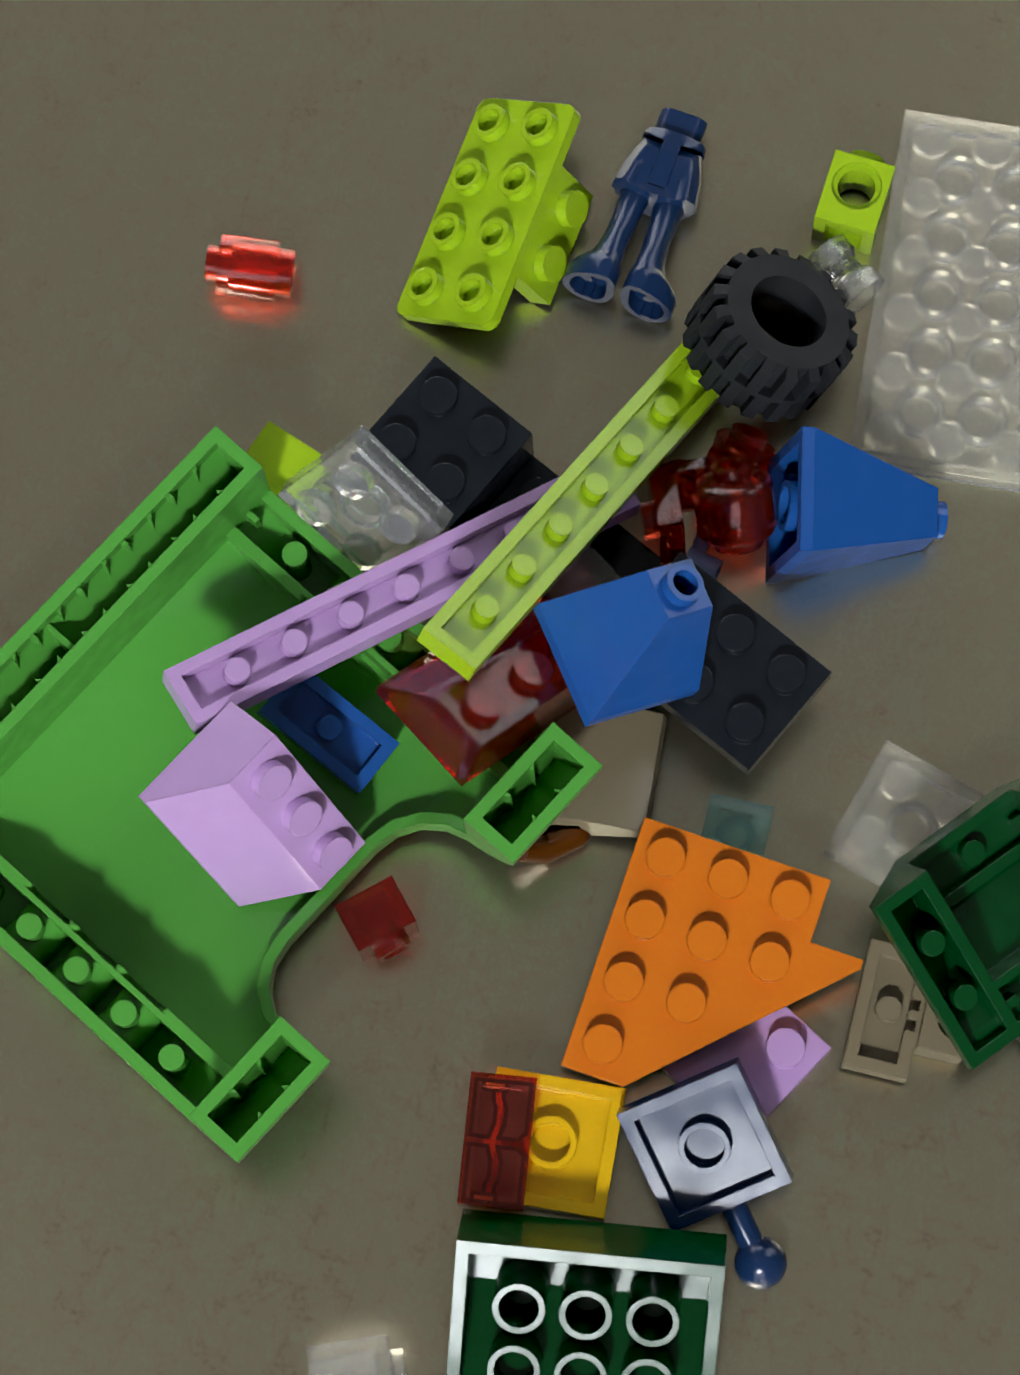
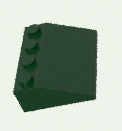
M463 1209L456 1239L446 1375H715L726 1269L727 1234Z

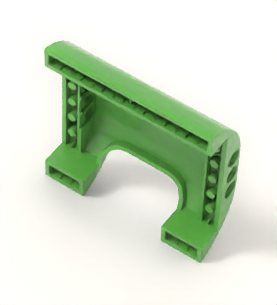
M214 426L0 649V946L167 1101L239 1164L331 1064L330 1060L276 1013L272 994L276 969L293 943L372 858L398 837L421 830L449 832L469 841L488 855L514 866L603 769V765L554 722L544 731L478 672L470 681H467L417 641L424 627L420 622L316 674L400 743L359 794H355L257 714L267 699L244 710L279 738L366 843L321 890L240 907L234 903L138 797L198 735H194L163 684V671L364 572L269 489L263 467L217 426Z

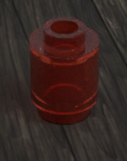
M222 233L220 245L208 244L204 281L215 282V295L273 303L275 297L290 298L296 249L281 247V241Z

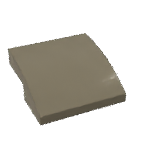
M532 695L528 714L532 721L544 731L554 722L603 765V769L551 825L580 826L581 829L589 832L590 836L638 838L644 818L651 819L667 724L665 715L649 710H641L585 727L572 698Z

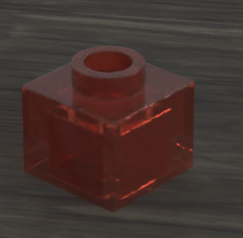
M392 875L334 906L362 962L375 956L377 961L381 963L398 956L412 946L413 943L409 937L419 932L417 921Z

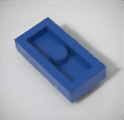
M317 675L268 698L257 712L259 716L355 794H359L400 744Z

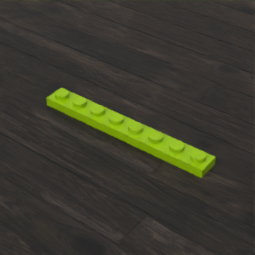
M683 342L676 348L423 627L417 638L420 644L467 681H470L717 402L720 396L713 389L706 391L698 382L702 377L699 370H691L686 357L692 350L684 347Z

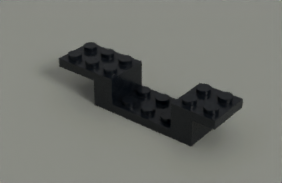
M436 356L433 357L352 449L355 459L402 496L406 518L432 539L559 477L534 457L533 435L529 430ZM617 524L601 532L539 603L642 571L668 565V563ZM680 552L671 563L689 558ZM694 563L697 571L703 578L704 587L713 605L700 688L692 696L668 702L661 706L745 774L749 775L828 682L832 672ZM532 609V611L527 616L540 626L536 614Z

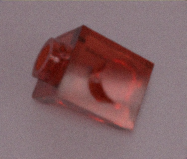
M706 457L689 460L676 459L663 463L647 480L649 502L641 503L639 508L645 541L653 539L657 541L661 564L671 563L680 552L686 556L685 527L682 510L700 508L703 503H713L712 471L710 461Z

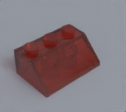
M542 598L539 603L548 601L550 599ZM533 609L470 681H467L430 651L378 685L376 690L381 699L461 786L545 730L552 722L555 723L576 708Z

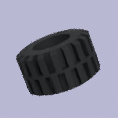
M763 247L752 248L747 255L740 252L733 256L726 265H723L687 314L684 324L688 328L683 333V346L692 350L686 357L691 370H699L702 377L698 382L706 391L713 389L720 396L717 401L726 408L734 405L740 408V415L753 419L757 414H761L765 422H778L783 415L788 420L799 417L805 409L809 410L818 401L854 356L851 352L857 346L858 334L851 329L857 324L854 311L845 308V303L849 299L842 288L835 289L830 283L833 278L824 269L818 272L810 266L811 260L801 255L797 259L791 258L787 250L774 248L770 254ZM764 330L772 334L777 340L768 335Z

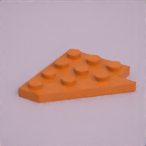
M645 817L561 1066L620 1087H625L859 971L864 960L811 942L831 880Z

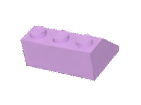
M232 701L214 717L138 796L239 907L321 890L366 843L279 738Z

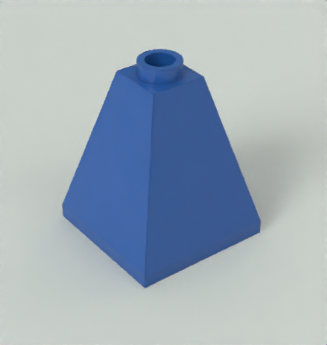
M802 426L768 462L765 583L786 582L921 551L935 539H942L944 537L948 524L946 502L938 501L937 487L816 427Z
M692 558L642 571L541 602L533 608L585 727L689 697L699 691L713 605L704 587L703 578L697 571Z

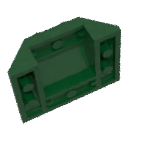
M1020 779L997 787L898 858L869 905V908L964 1064L971 1070L975 1069L1020 1035Z

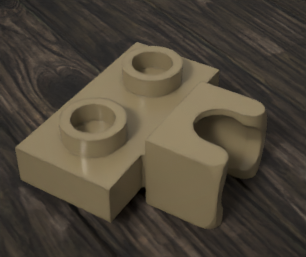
M871 938L841 1068L905 1083L913 1054L952 1064L960 1063L962 1061L960 1055L949 1037L941 1031L938 1019L893 945L889 942Z

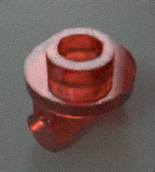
M737 422L732 425V428H720L717 430L713 445L704 460L702 470L760 494L767 480L768 469L773 462L776 451L767 442L768 435L763 430L750 424Z

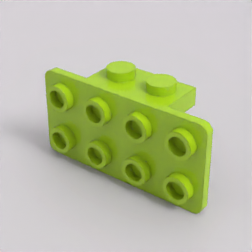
M487 98L478 105L399 299L397 311L406 320L490 331L499 325L513 288L531 303L551 305L558 284L565 273L568 259L581 226L587 218L588 209L593 195L562 166L581 119L580 113L572 105L500 98Z

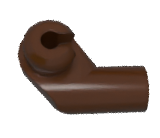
M555 825L556 830L544 832L517 862L549 864L585 847L591 836L589 832L581 829L580 826Z

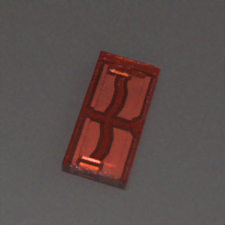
M471 1071L457 1197L458 1206L524 1212L537 1078Z

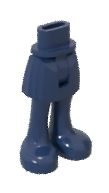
M663 108L655 127L645 129L641 141L624 161L612 183V187L619 197L602 238L591 251L577 256L567 264L562 282L572 294L595 303H604L613 297L619 282L626 249L642 214L650 216L651 219L638 257L622 287L620 299L622 305L629 313L642 320L663 323L671 319L676 308V296L666 279L665 264L670 244L680 221L696 214L701 193L702 161L706 153V148L701 144L707 129V123L703 119L673 108Z

